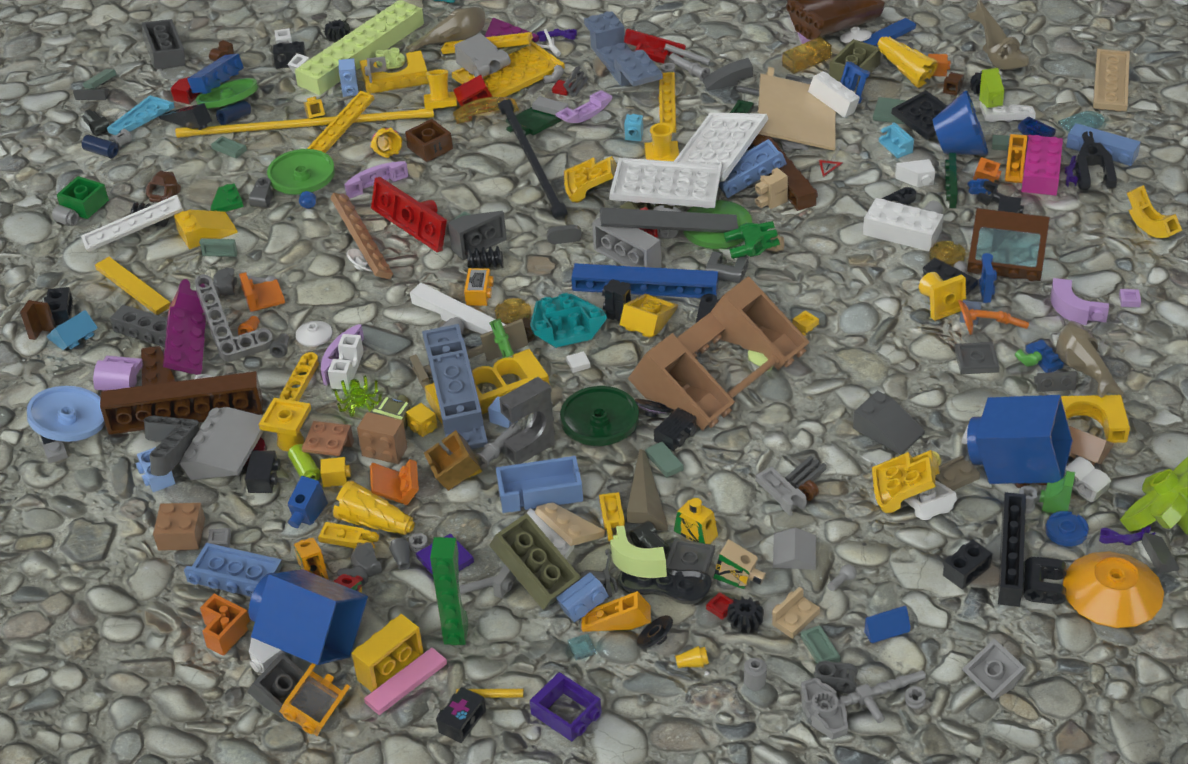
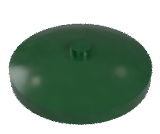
M592 386L573 393L565 400L561 407L560 420L564 432L571 439L585 445L606 446L618 443L634 432L639 421V410L633 397L625 391L611 386Z

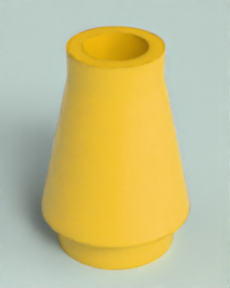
M697 646L684 653L675 655L678 668L704 667V665L709 664L706 647Z

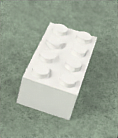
M876 198L864 217L863 235L931 252L942 232L944 214Z

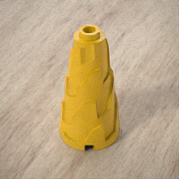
M890 36L881 37L877 43L880 52L917 88L924 86L927 83L924 80L927 78L930 80L937 69L938 61L896 41Z
M347 481L336 498L340 502L339 506L334 505L333 516L340 521L402 535L411 533L414 529L415 522L411 516L354 481Z

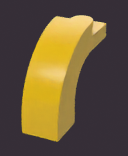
M1144 185L1127 192L1132 206L1128 211L1134 222L1144 232L1155 238H1167L1182 231L1176 214L1162 215L1154 209Z

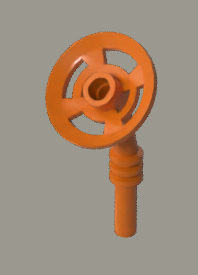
M961 299L958 300L970 335L973 334V320H976V317L996 319L997 322L1009 323L1027 329L1029 326V322L1012 317L1011 314L1003 311L969 310Z

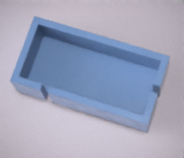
M576 456L496 467L502 513L521 511L522 507L525 510L535 509L536 506L552 502L562 505L583 501L582 482Z

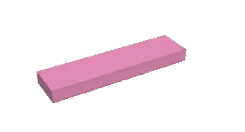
M433 647L366 696L364 698L365 704L378 715H381L447 665L446 658Z

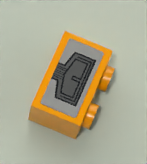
M468 268L464 289L466 305L487 306L488 299L492 298V288L490 287L494 286V277L490 275V269Z

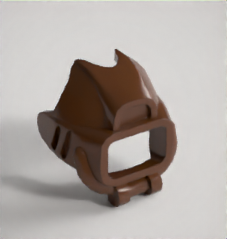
M163 170L156 173L146 187V195L150 202H161L170 198V196L177 195L181 191V186L177 183L174 173L163 172ZM157 185L165 187L163 196L152 194Z

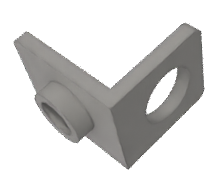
M384 56L367 58L365 74L369 76V81L372 83L371 73L387 71ZM376 61H380L383 65L380 68H376L373 64Z

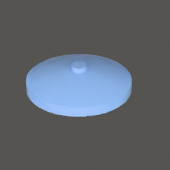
M56 386L37 393L27 406V421L30 427L39 435L51 440L71 442L87 439L97 434L105 425L100 409L101 398L94 392L81 387Z

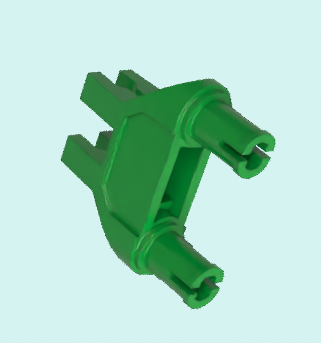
M773 221L760 224L745 223L737 229L723 232L726 243L742 239L745 242V245L729 249L731 258L735 259L747 255L748 257L758 256L766 249L780 245L778 238L770 240L778 236L777 230L767 231L768 229L775 228Z

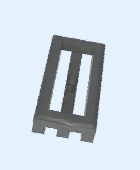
M580 66L572 71L563 84L571 97L578 94L588 79L587 76H583V71H579L581 69Z
M810 455L787 475L785 479L795 489H799V486L807 480L814 481L826 470V464H820L818 459L814 461V457Z

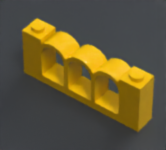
M530 349L513 354L512 357L498 360L493 368L481 366L472 370L482 414L488 412L489 406L497 396L502 397L536 377H540L549 384L548 374ZM515 374L521 380L507 385L501 376ZM485 382L492 383L497 389L482 394L477 385ZM434 383L426 385V399L443 425Z

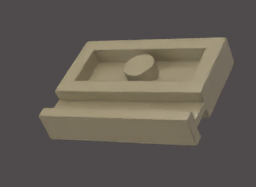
M963 455L940 465V474L935 475L936 481L953 491L980 479V472L969 461H965Z

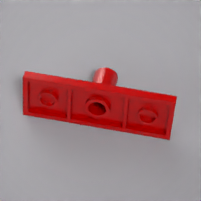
M376 177L374 180L371 209L434 251H443L447 220L437 214L436 203L433 200L418 202L383 178Z

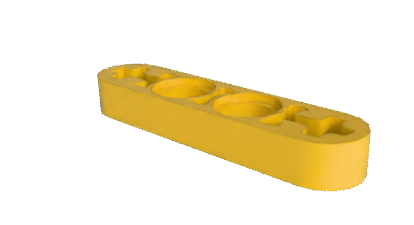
M308 352L301 356L280 394V399L300 401L319 366L317 354ZM302 372H307L306 375H299ZM294 385H301L298 388H292Z

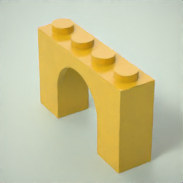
M421 50L406 53L407 67L399 72L387 73L382 71L371 73L372 83L369 81V76L365 74L367 60H361L360 67L366 92L372 94L429 84L426 76L427 68Z
M1099 395L1061 396L1067 419L1077 415L1092 417L1102 425L1107 441L1112 443H1125L1128 441L1130 426L1121 395H1105L1102 398Z

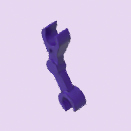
M555 29L548 32L550 37L563 36L570 40H574L575 36H577V30L575 29L564 31ZM544 31L537 32L540 42L547 40Z
M1076 155L1071 158L1069 166L1065 167V174L1067 176L1065 184L1067 187H1069V182H1073L1074 186H1077L1078 178L1073 175Z
M1146 526L1141 529V532L1131 535H1122L1109 528H1101L1099 541L1104 544L1120 542L1125 545H1131L1134 542L1141 541L1144 533H1150L1151 526Z

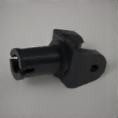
M985 181L983 187L990 191L992 195L979 193L977 200L988 206L993 201L999 203L1000 195H1006L998 192L997 183Z

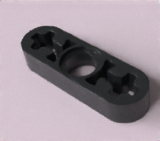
M905 187L881 199L898 201L895 203L909 205L916 200V190L911 187Z

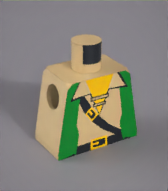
M728 539L719 554L713 578L745 589L750 580L761 585L766 573L755 568L758 560L756 555Z

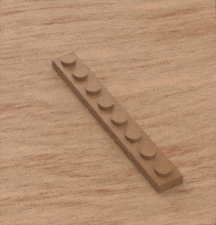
M333 193L331 200L374 275L390 280L393 273L356 212L355 207L349 200V197L343 193Z

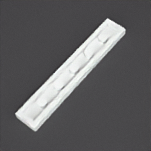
M174 195L86 233L81 238L87 252H90L184 210L179 197Z

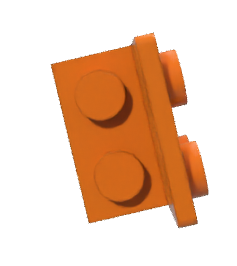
M246 272L239 274L250 312L285 303L277 279L254 285L252 278L248 279Z
M409 459L406 465L401 467L400 471L371 463L370 481L372 493L408 505L419 490L417 461Z

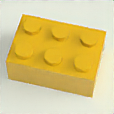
M400 614L395 619L389 621L380 631L374 633L366 642L356 647L352 652L357 681L373 692L424 654L419 627L403 614Z

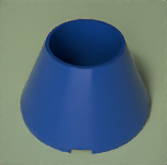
M968 91L961 93L934 117L933 125L944 154L956 153V155L986 156L989 155L987 144Z

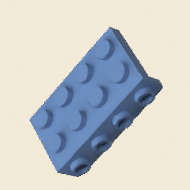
M768 139L745 152L726 180L719 182V187L725 196L729 198L760 180V176H767L772 173L773 169H779L787 163L782 152L778 151Z
M206 543L192 567L186 566L184 573L187 582L194 585L199 584L212 589H221L230 593L251 597L260 580L269 573H279L283 563L282 559Z

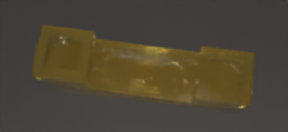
M487 97L461 106L453 112V116L457 124L472 121V115L500 110L498 103L505 99L511 100L515 110L513 112L519 111V108L514 99Z

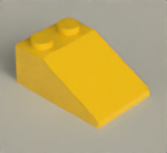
M190 209L174 215L177 231L189 250L200 246L201 238L221 239L238 233L226 212Z
M645 293L624 304L619 325L624 326L628 331H638L645 337H653L661 332L678 308V304Z

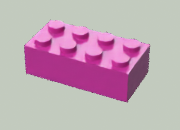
M1028 135L1021 192L1057 195L1063 138Z

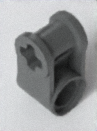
M262 177L256 181L249 195L251 207H269L270 201L274 196L269 178Z
M820 661L815 666L814 678L820 679L822 683L828 684L837 692L849 694L856 690L855 676L858 673V669L850 663Z

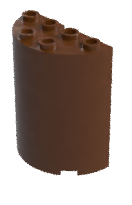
M787 0L786 9L790 14L796 32H799L806 39L813 40L875 21L876 18L881 16L885 2L882 0Z

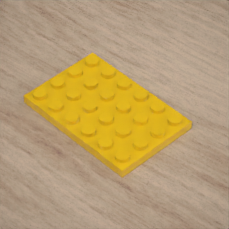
M531 41L526 47L509 54L511 60L509 66L484 77L493 96L484 102L489 105L542 80L543 76L552 75L556 65H561L565 69V64ZM463 67L452 72V78L461 85L475 78L474 74L472 75Z

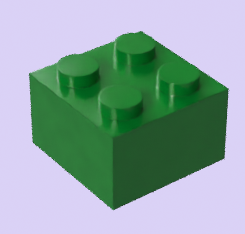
M77 176L57 194L59 205L75 210L79 217L89 219L109 201L105 184Z

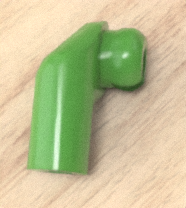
M1019 349L1015 353V357L1027 367L1036 365L1038 361L1042 360V355L1038 351L1027 355L1022 349Z

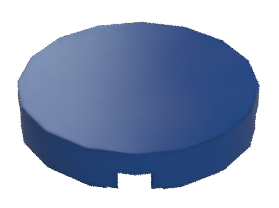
M1058 511L1051 514L1045 526L1046 535L1050 540L1066 547L1082 544L1087 539L1089 530L1087 521L1078 514L1076 516L1070 511Z

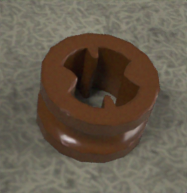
M807 480L799 486V490L805 494L807 501H811L819 495L817 485L811 480Z

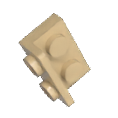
M798 587L794 592H790L781 604H777L772 610V625L792 639L820 614V607L803 597L804 589Z

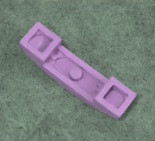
M600 90L590 95L589 102L574 110L567 107L557 112L556 116L569 123L586 121L602 111L612 100V95Z
M405 161L385 163L356 174L344 184L346 195L350 199L363 194V189L374 185L376 177H381L384 180L391 179L393 182L409 177L407 163Z
M360 324L342 333L361 335L362 341L364 340L363 329ZM342 334L329 345L322 358L321 374L323 384L326 386L330 382L328 370L333 359H339L338 344Z

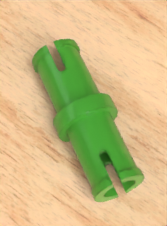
M501 319L489 322L495 335L494 341L498 343L502 357L512 356L514 352L508 340L509 335L505 333Z

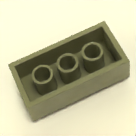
M527 513L498 532L489 545L543 610L557 601V596L581 579L580 575Z

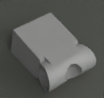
M481 33L455 44L456 63L472 75L474 74L475 77L481 74L484 78L509 66L511 63L509 55L501 49L498 50L497 46Z

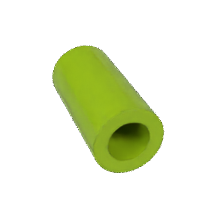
M303 444L291 447L288 451V457L300 478L305 476L318 481L321 476L320 470L310 453L302 451Z

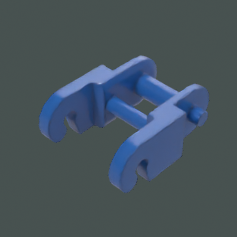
M970 180L968 182V187H970L969 193L978 195L979 193L986 194L988 192V195H990V191L982 188L984 182L989 180Z

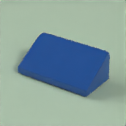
M906 606L865 618L864 632L871 643L910 632L911 629Z

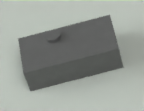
M173 20L142 22L143 40L154 69L185 66L184 48Z

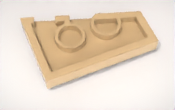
M553 502L536 506L535 514L570 546L604 538L605 530Z

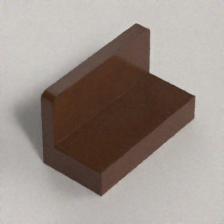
M28 300L20 311L28 337L31 340H36L42 331L51 332L56 328L48 303Z

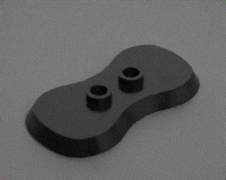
M666 568L667 577L660 578L636 577L621 570L618 576L619 584L630 593L638 591L640 594L662 595L681 604L700 602L712 585L711 577L699 570H674Z

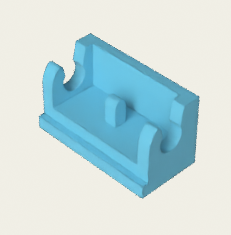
M894 122L892 125L881 129L882 133H887L879 137L878 142L896 158L913 153L914 139Z

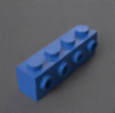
M224 55L187 78L192 93L202 92V94H207L211 92L212 88L219 87L220 83L230 80L229 77L238 75L239 71L244 68L240 55Z

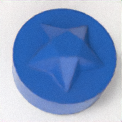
M309 191L302 192L299 197V204L304 208L314 207L317 200L315 194Z

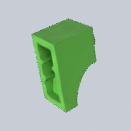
M1067 471L1061 480L1054 483L1047 482L1046 490H1041L1039 502H1043L1042 511L1050 513L1068 511L1075 472Z

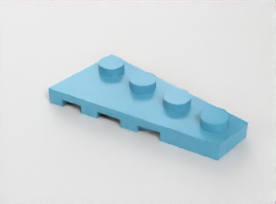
M150 95L108 126V133L117 135L122 129L130 132L175 108L174 102Z

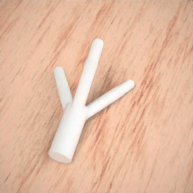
M544 29L549 45H537L541 48L550 49L556 57H559L561 52L555 46L554 38L551 39L547 29Z

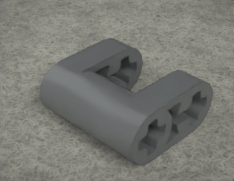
M713 251L707 263L706 271H718V280L740 283L746 274L749 257L737 258L735 266L722 264L723 252Z

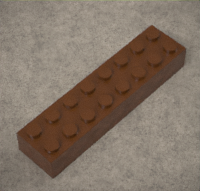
M257 371L101 391L100 409L109 435L144 430V418L148 416L194 419L202 423L206 420L212 409L223 407L263 415V397Z

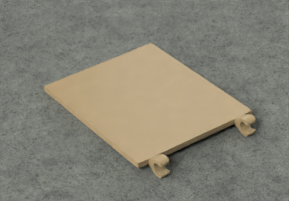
M768 67L766 74L761 73L758 114H767L768 121L758 134L834 151L836 112L808 92L811 84L773 76V67Z

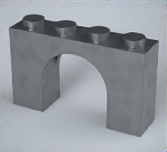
M540 377L534 378L499 398L501 413L512 423L534 412L531 422L524 430L504 441L505 455L515 465L527 461L555 444L553 403L551 401L552 389Z

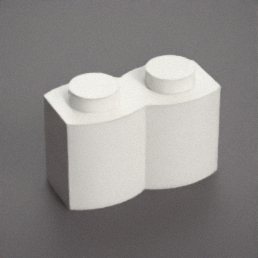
M1077 457L1066 466L1064 476L1067 471L1075 472L1072 489L1077 490L1086 500L1094 502L1109 489L1111 479L1106 473L1095 469L1090 461Z

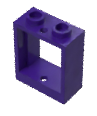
M560 672L529 700L531 715L571 742L578 736H581L586 728L600 717L602 712L601 699ZM563 694L586 708L571 724L548 709Z

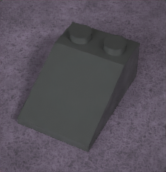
M503 211L464 215L448 222L451 250L462 260L467 259L468 248L471 249L472 253L477 248L480 253L482 247L486 250L507 240Z
M878 390L854 411L853 429L900 455L904 454L925 434V430L893 398Z
M281 653L252 683L247 692L263 707L288 721L279 711L305 672L286 655ZM307 681L291 705L313 718L332 697ZM288 721V722H290L291 724H293V725L297 726L298 728L302 729V726H300V725L297 724L296 722H294V721H293V722Z

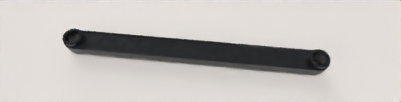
M505 99L498 103L502 116L506 115L552 206L550 209L554 219L564 218L568 215L565 204L559 202L513 112L515 110L511 100Z

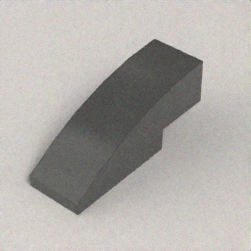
M749 58L729 63L705 77L703 84L707 91L738 85V80L753 77V65Z

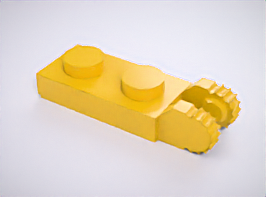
M619 492L599 495L602 519L608 542L613 540L611 528L625 526Z
M325 522L318 540L321 543L356 548L357 543L360 542L363 544L372 543L373 548H375L373 542L375 543L379 540V534L364 530V528Z

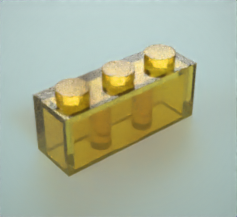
M821 37L815 38L783 52L782 66L791 73L796 74L830 59L832 45Z

